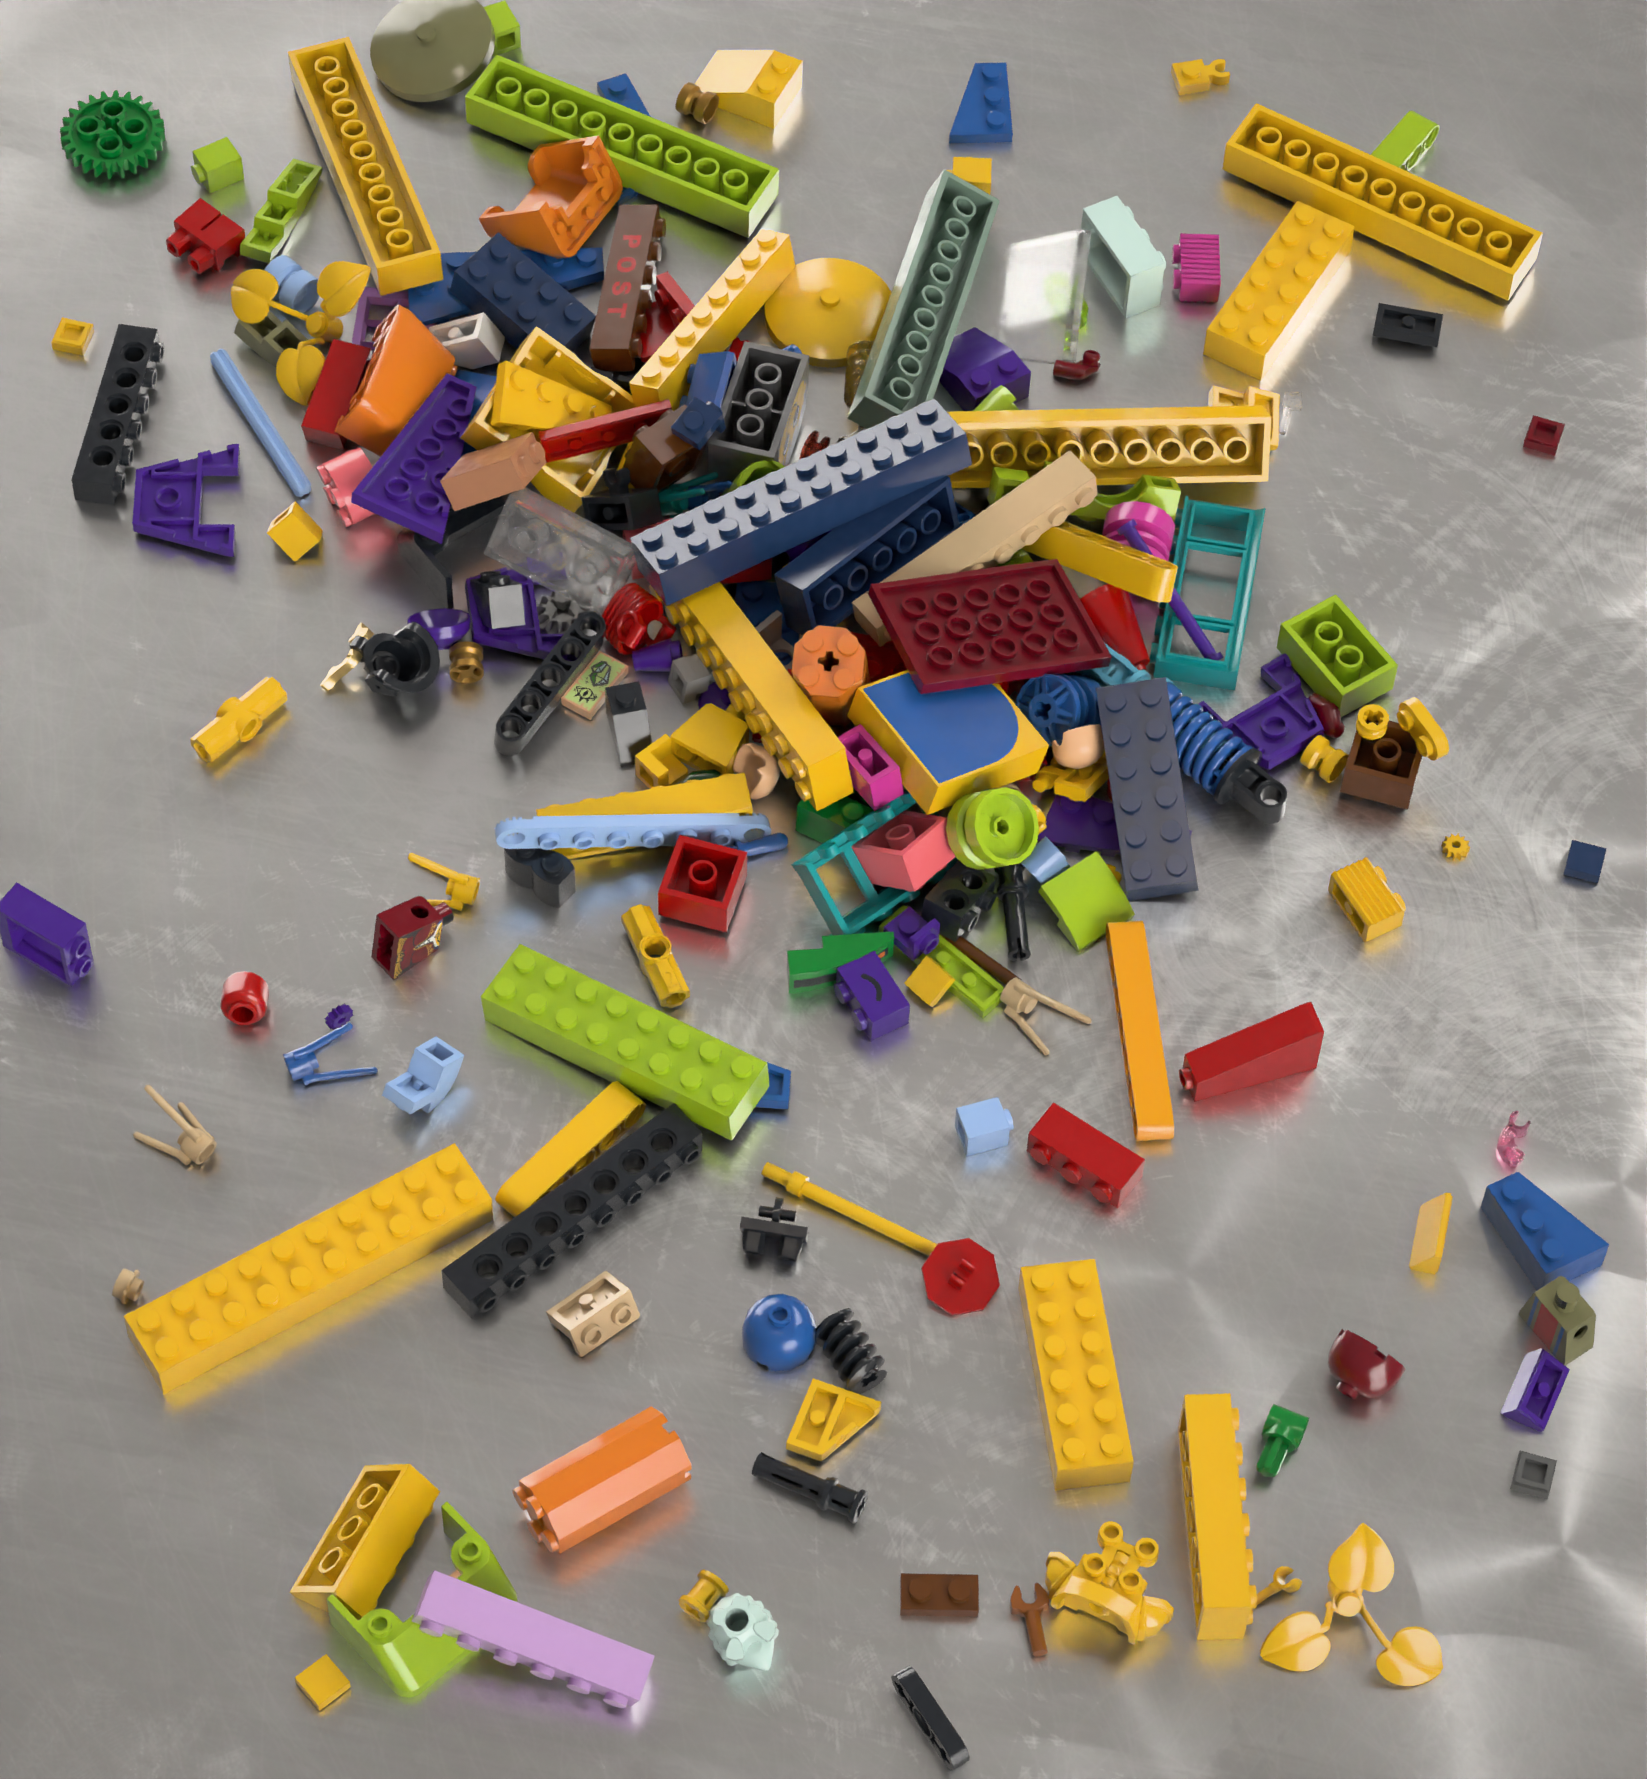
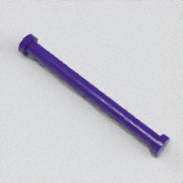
M1134 519L1117 529L1119 535H1124L1132 548L1153 555L1135 528L1138 524ZM1173 588L1172 598L1168 604L1203 658L1221 660L1223 658L1222 653L1215 651L1176 589Z

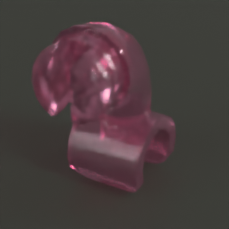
M1519 1111L1511 1113L1508 1123L1501 1131L1497 1142L1499 1157L1511 1168H1517L1525 1157V1153L1517 1148L1518 1146L1514 1138L1526 1136L1531 1124L1530 1120L1524 1126L1514 1124L1519 1116Z

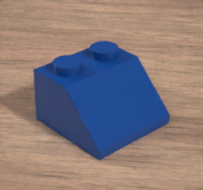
M725 351L699 354L697 363L690 365L687 376V383L691 384L688 396H682L679 408L683 405L688 406L696 397L704 403L710 401L721 409L737 364L735 353Z

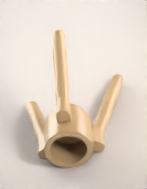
M1017 977L1007 983L1000 996V1001L1007 1005L1004 1013L1018 1024L1045 1056L1049 1055L1048 1048L1019 1013L1024 1012L1028 1014L1039 1001L1086 1024L1091 1023L1090 1017L1037 992Z
M146 1085L144 1087L145 1091L184 1130L177 1141L180 1145V1150L140 1132H134V1138L178 1158L186 1166L191 1161L198 1165L205 1162L216 1148L215 1138L202 1127L184 1103H178L177 1107L186 1120L150 1085Z

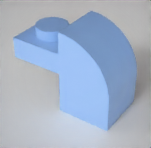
M435 1036L415 1048L407 1072L386 1083L382 1096L410 1115L419 1109L426 1113L431 1112L444 1099L455 1082L464 1054Z

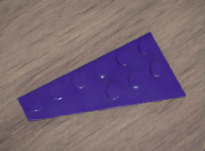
M447 373L352 492L351 503L442 544L451 503L440 480L462 457L465 441L460 437L469 425L477 387Z

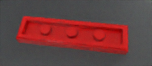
M670 400L538 432L540 443L545 452L546 463L633 442L632 437L639 428L644 425L652 426L664 412L672 409Z

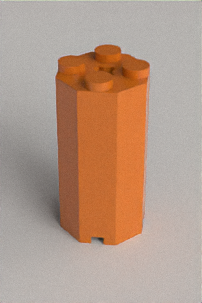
M818 625L813 630L807 631L795 643L791 671L793 679L828 725L847 726L852 722L847 715L857 688L871 683L866 651L859 644L857 638L847 628Z
M651 1406L519 1480V1486L513 1489L512 1492L522 1510L526 1509L531 1521L527 1523V1526L537 1543L543 1541L551 1553L557 1552L561 1554L691 1480V1474L688 1472L692 1470L691 1462L675 1430L668 1432L663 1428L662 1425L668 1422L664 1414Z

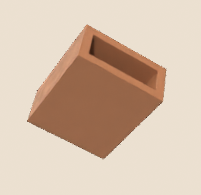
M533 432L464 454L440 482L453 510L457 511L524 489L546 464L545 452L542 445L536 441Z

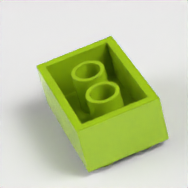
M1336 594L1281 623L1276 648L1281 654L1286 653L1292 667L1315 693L1331 701L1339 708L1341 717L1393 689L1398 664Z

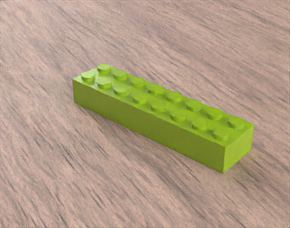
M522 944L518 945L481 995L486 1021L610 1082L619 1081L631 1092L657 1105L668 1108L675 1103L692 1122L731 1141L770 1086L767 1062Z

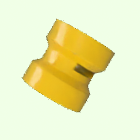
M1318 735L1306 747L1300 762L1308 769L1317 770L1320 778L1327 783H1331L1346 767L1349 755L1341 749H1334L1331 747L1328 739Z

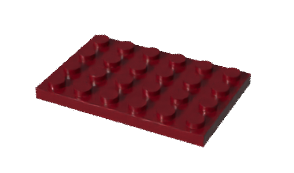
M1058 559L871 584L868 595L920 694L1041 677L1044 674H1062L1109 667L1112 659L1109 650Z

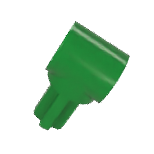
M1276 1404L1272 1405L1261 1433L1266 1444L1256 1465V1470L1262 1473V1476L1267 1478L1277 1476L1286 1453L1298 1449L1309 1422L1308 1417Z

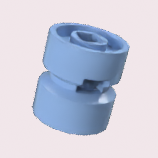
M287 255L278 256L266 266L264 270L271 273L279 285L278 292L273 299L303 314L312 309L320 297L317 293L318 279L307 270H302V267Z

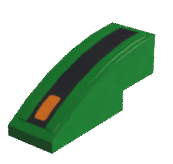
M894 932L822 936L821 948L788 950L787 978L789 994L834 986L836 984L838 967L859 959L870 952L875 951L882 963L893 956Z

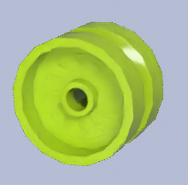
M1008 787L965 794L954 803L948 814L946 825L948 844L955 857L965 866L977 870L1021 863L1031 855L1037 844L1039 832L1037 814L1030 800L1018 790Z

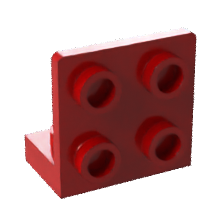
M668 271L656 276L657 290L654 292L656 301L652 302L651 309H646L647 330L646 333H641L640 335L642 355L639 358L644 363L652 357L695 307Z

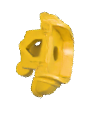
M1108 1521L1102 1524L1098 1532L1097 1542L1103 1549L1101 1554H1083L1078 1566H1076L1073 1561L1061 1552L1049 1553L1045 1563L1047 1567L1045 1584L1049 1591L1051 1607L1060 1609L1064 1605L1075 1611L1080 1609L1116 1626L1119 1631L1127 1634L1128 1642L1133 1645L1137 1640L1143 1641L1146 1637L1155 1636L1164 1624H1168L1171 1621L1174 1608L1167 1600L1143 1596L1148 1583L1138 1572L1140 1566L1147 1568L1157 1562L1159 1547L1155 1540L1147 1537L1141 1538L1133 1546L1123 1541L1122 1527L1116 1522Z

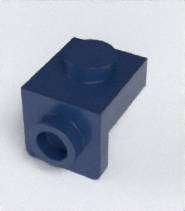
M694 397L671 426L672 434L698 450L703 447L715 430L722 433L726 429L722 410L710 401L704 403Z

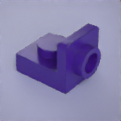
M909 906L885 925L883 932L893 931L894 945L914 961L923 953L929 954L938 945L940 923L935 918L927 923Z

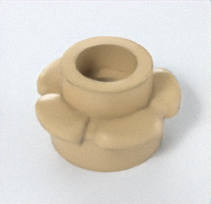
M124 1268L119 1274L113 1287L112 1296L120 1299L122 1304H127L129 1299L132 1301L138 1299L144 1286V1280L138 1278L140 1271L136 1269L132 1272Z

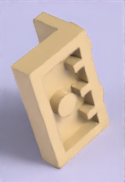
M604 1271L546 1311L550 1323L571 1339L575 1352L581 1357L640 1317L631 1290L607 1271Z

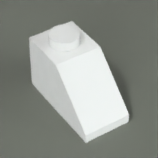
M484 312L429 327V331L455 357V365L475 369L498 363L500 360L505 337Z

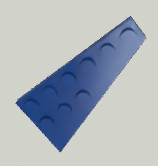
M602 247L580 248L574 256L561 259L531 250H520L566 290L604 280ZM476 252L441 253L443 280L408 289L409 310L425 326L433 323L437 325L449 322V319L461 315H476L449 292L455 270Z

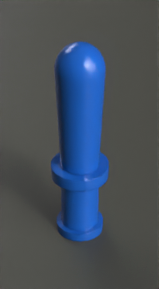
M775 833L741 843L740 840L734 841V845L729 847L747 852L748 857L782 850L788 845V837L784 833Z

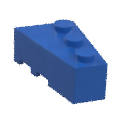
M1520 1172L1511 1174L1486 1187L1480 1208L1536 1291L1559 1276H1564L1570 1281L1602 1266L1609 1244Z

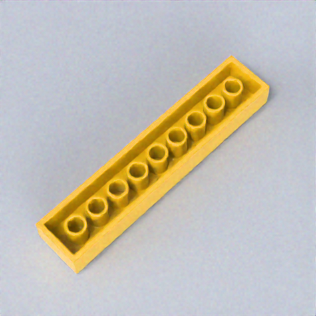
M345 37L289 51L288 58L292 82L367 265L371 267L370 272L380 296L443 280L440 250L350 38Z
M1256 103L1226 143L1222 170L1294 203L1300 201L1355 226L1354 230L1505 300L1510 299L1537 259L1542 232Z
M1263 405L947 412L966 432L972 461L971 466L948 476L950 477L952 488H989L993 467L1027 471L1031 478L1043 469L1045 461L1054 462L1068 451H1071L1096 476V485L1136 484L1143 474L1173 478L1177 483L1268 481L1271 415Z
M721 582L715 583L668 606L653 587L649 585L651 594L665 605V611L673 625L678 623L681 627L682 636L688 646L694 645L697 655L706 668L711 667L718 687L721 690L727 689L737 712L741 710L744 712L745 720L750 730L754 734L758 732L762 737L763 746L770 756L775 755L778 758V764L783 775L787 779L792 777L795 781V788L800 798L804 802L809 800L815 810L819 811L854 793L844 745Z
M453 1143L124 1315L128 1337L164 1395L493 1220L492 1198L456 1144Z

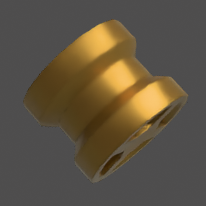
M469 641L459 642L451 646L449 649V660L452 664L449 667L452 680L463 684H471L481 680L484 676V667L481 663L483 660V648L479 644Z

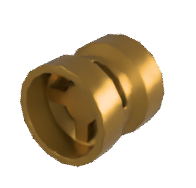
M688 82L678 94L675 109L684 115H694L696 121L707 124L717 110L719 97L710 91L703 92L698 85Z

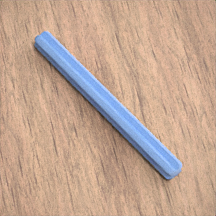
M219 349L217 352H212L210 355L212 366L294 495L302 497L305 494H309L311 492L310 481L227 351Z

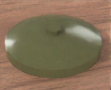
M403 0L392 8L377 26L370 47L371 63L380 82L394 95L415 102L442 100L466 89L483 73L493 55L495 32L486 10L477 0Z

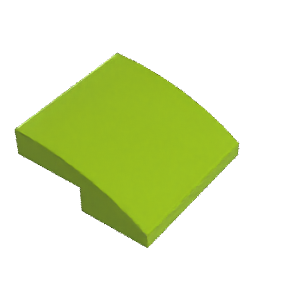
M1097 851L1043 884L1038 891L1059 918L1057 926L1077 952L1105 936L1107 923L1127 922L1135 915L1120 884Z

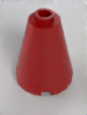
M1105 584L1080 598L1103 642L1115 652L1127 658L1138 670L1147 671L1146 666L1149 664L1150 659L1129 592L1113 585Z

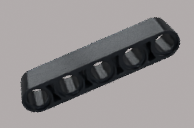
M586 611L575 619L499 717L495 728L494 745L501 754L513 756L524 749L561 701V697L601 649L606 623L599 613ZM591 629L597 634L587 636L581 631ZM566 654H571L575 656L577 660L567 661L562 656ZM545 680H553L558 685L554 687H548L544 685L542 682ZM527 705L535 706L538 709V711L527 712L523 709V707ZM513 731L519 736L507 738L502 733Z

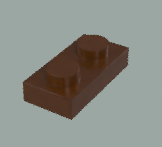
M901 1573L900 1616L978 1617V1575Z

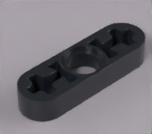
M907 1666L893 1674L891 1679L897 1694L947 1768L954 1770L969 1761L970 1756L963 1740L915 1669Z

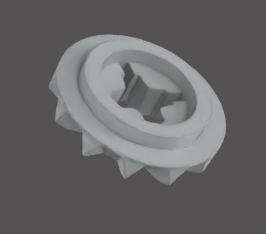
M569 589L565 593H557L553 590L550 596H542L541 602L537 606L539 626L547 634H565L581 613L590 611L589 603L583 600L581 593L575 595ZM557 608L560 610L569 608V615L562 613L558 616Z

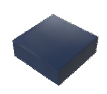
M1572 840L1563 875L1598 883L1607 848Z

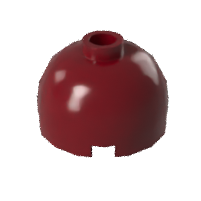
M1341 1329L1328 1354L1330 1373L1339 1382L1336 1389L1353 1400L1358 1395L1370 1399L1381 1397L1397 1384L1406 1369L1389 1354L1386 1357L1377 1350L1378 1347L1346 1329L1345 1331Z

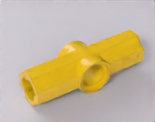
M265 677L240 699L237 697L227 699L218 709L216 718L190 739L191 746L202 760L213 762L237 741L247 742L252 739L260 730L262 721L288 700L287 693L276 679Z
M639 904L630 907L626 913L621 915V922L639 958L640 971L648 978L661 1007H669L671 1009L682 1005L690 997V990L672 954L670 940L663 935L650 906ZM651 955H660V957H656V958L650 957V956H651Z

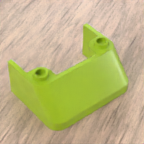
M445 1502L441 1506L444 1533L454 1542L451 1549V1561L454 1567L462 1574L457 1579L518 1602L515 1589L487 1542L448 1502ZM333 1594L327 1598L331 1625L382 1680L401 1697L411 1698L418 1696L472 1652L457 1645L456 1638L446 1634H442V1637H435L422 1632L419 1629L420 1624L412 1622L414 1614L402 1622L390 1610L374 1609L360 1620H357Z

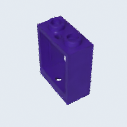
M17 882L0 900V935L4 947L71 987L80 977L88 974L94 960L85 922Z

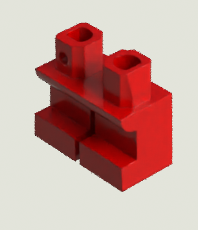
M199 198L174 220L175 231L166 239L167 250L175 257H180L187 250L191 252L187 256L188 264L197 273L201 274L210 267L219 272L228 257L232 254L237 258L240 256V244L245 239V230L224 214L221 216L220 211Z

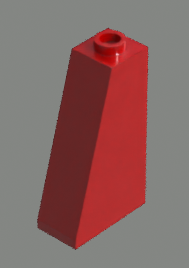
M1312 1002L1301 1004L1185 1053L1183 1067L1179 1070V1078L1183 1089L1189 1090L1194 1102L1316 1069L1324 1029Z

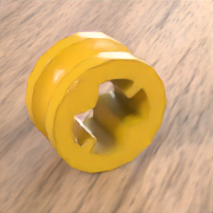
M1375 704L1363 706L1359 710L1356 721L1358 734L1369 740L1383 737L1389 722L1387 711ZM1376 720L1379 721L1378 725H1376L1373 722Z

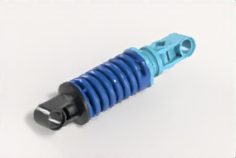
M1107 644L1105 645L1112 656L1109 667L1075 671L1090 677L1100 687L1151 679V675L1147 671L1135 668L1127 658L1115 652ZM1166 677L1180 769H1183L1187 776L1193 777L1194 782L1202 785L1203 789L1211 794L1219 804H1225L1234 799L1262 823L1275 824L1281 821L1286 811L1287 790L1282 783L1259 767L1262 760V752L1257 748L1247 746L1242 738L1238 736L1233 737V732L1229 728H1223V724L1219 720H1213V716L1209 712H1203V708L1200 705L1193 704V700L1190 697L1183 696L1182 691ZM1267 799H1272L1277 801L1278 803L1275 805H1268L1263 801Z

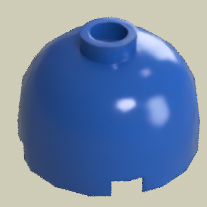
M786 1294L768 1295L756 1301L747 1312L742 1326L743 1348L750 1360L756 1364L758 1361L760 1364L768 1366V1370L775 1372L790 1371L803 1365L816 1345L815 1318L809 1307L796 1297Z

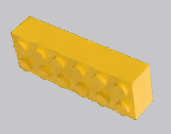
M1297 201L1207 328L1203 355L1261 381L1349 255L1355 226Z
M1095 1259L1021 1267L1018 1290L1055 1491L1130 1482L1134 1460Z
M1230 1393L1184 1395L1178 1424L1197 1640L1243 1639L1246 1626L1253 1623V1609H1256L1257 1606L1256 1586L1249 1585V1572H1253L1252 1549H1246V1537L1250 1534L1249 1514L1242 1513V1501L1246 1500V1481L1244 1477L1239 1478V1466H1242L1243 1463L1242 1443L1236 1442L1235 1431L1239 1430L1238 1407L1232 1408Z

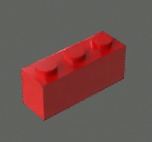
M333 339L301 425L306 441L344 450L347 438L336 433L335 428L340 417H345L350 412L351 398L358 392L373 355L371 348Z
M1054 1102L1028 1134L1026 1151L1030 1153L1035 1161L1043 1165L1048 1164L1059 1171L1068 1182L1078 1183L1091 1191L1097 1200L1103 1203H1110L1117 1209L1143 1176L1144 1158Z

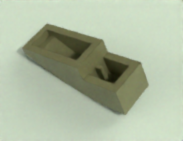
M270 310L262 321L255 324H248L238 320L234 330V334L274 367H276L277 361L285 349H297L299 342L308 340L287 319L281 322Z

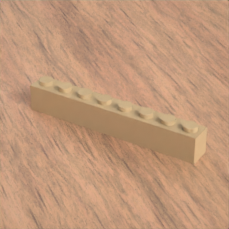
M1068 451L880 583L992 568L998 564H1004L1011 559L1015 552L1025 545H1031L1036 542L1045 531L1053 526L1062 524L1068 515L1075 510L1089 505L1095 496L1098 495L1096 476L1071 451ZM867 591L852 602L855 620L881 647L888 641H892L868 595L869 591Z

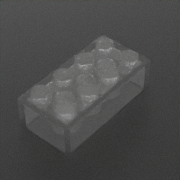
M526 487L512 492L508 496L483 553L589 611L599 613L601 616L616 591L627 583L636 563L630 542Z

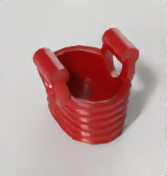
M635 582L625 584L617 590L602 614L606 623L604 637L623 655L632 654V651L639 650L645 644L649 646L672 638L677 629L663 615L662 601ZM657 620L662 623V626L653 640L649 637L647 628L651 621Z

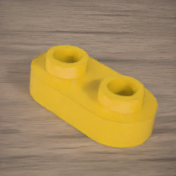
M1416 697L1400 703L1399 712H1397L1398 723L1416 741L1420 754L1433 761L1449 753V744L1446 735L1423 703Z

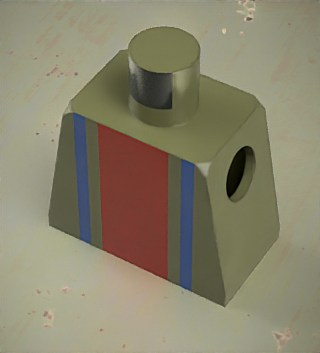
M1559 1276L1533 1293L1519 1311L1521 1318L1558 1361L1565 1366L1593 1348L1596 1314L1580 1295L1578 1287L1570 1283L1564 1276Z

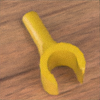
M1287 1566L1277 1568L1273 1575V1582L1257 1593V1605L1281 1590L1289 1593L1298 1591L1302 1585V1580L1294 1578L1285 1584V1578L1294 1570Z

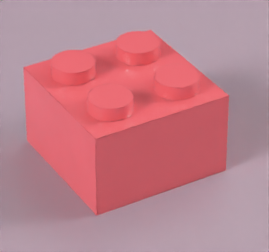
M903 811L851 846L872 884L903 889L909 892H915L923 888L931 877L938 871L945 869L947 864L955 858L948 844L946 833L947 817L911 811Z

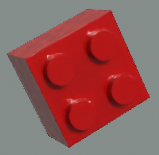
M679 835L658 891V915L727 933L747 877V852Z

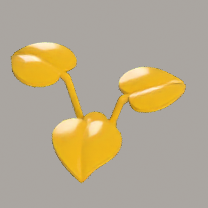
M335 261L327 265L322 270L317 281V293L324 299L320 304L324 312L317 311L309 316L272 300L278 292L279 285L275 277L265 270L250 269L242 272L234 280L231 287V303L238 319L248 324L258 323L267 316L269 306L306 321L308 333L315 337L299 342L297 349H285L277 361L276 377L284 393L295 402L309 406L325 362L322 352L311 345H324L325 341L332 343L333 339H340L343 333V323L337 317L348 314L354 308L365 289L371 267L347 261Z
M1361 1523L1355 1532L1334 1551L1329 1560L1328 1574L1330 1580L1327 1590L1331 1601L1325 1604L1326 1614L1324 1622L1320 1625L1317 1616L1309 1611L1293 1613L1281 1620L1271 1630L1260 1649V1656L1264 1660L1282 1668L1300 1672L1314 1669L1329 1654L1330 1641L1324 1632L1330 1628L1333 1612L1336 1611L1343 1616H1354L1360 1613L1379 1642L1386 1648L1376 1658L1377 1669L1386 1680L1401 1686H1414L1432 1680L1443 1669L1441 1647L1437 1638L1430 1631L1418 1626L1406 1627L1396 1632L1390 1642L1367 1611L1365 1604H1363V1589L1370 1592L1381 1591L1390 1583L1394 1574V1562L1387 1545L1373 1529L1364 1523Z

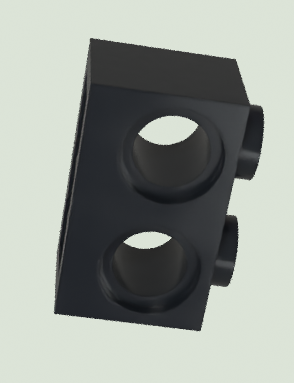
M958 860L925 897L921 917L927 923L935 918L940 923L939 933L956 942L965 931L970 933L973 930L982 911L988 912L992 908L997 897V893L994 892L997 877L983 869L977 870L967 867Z

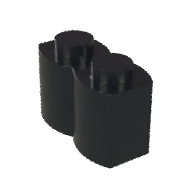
M504 848L505 871L509 878L524 888L533 889L535 895L545 904L560 908L576 892L575 868L564 855L541 848Z

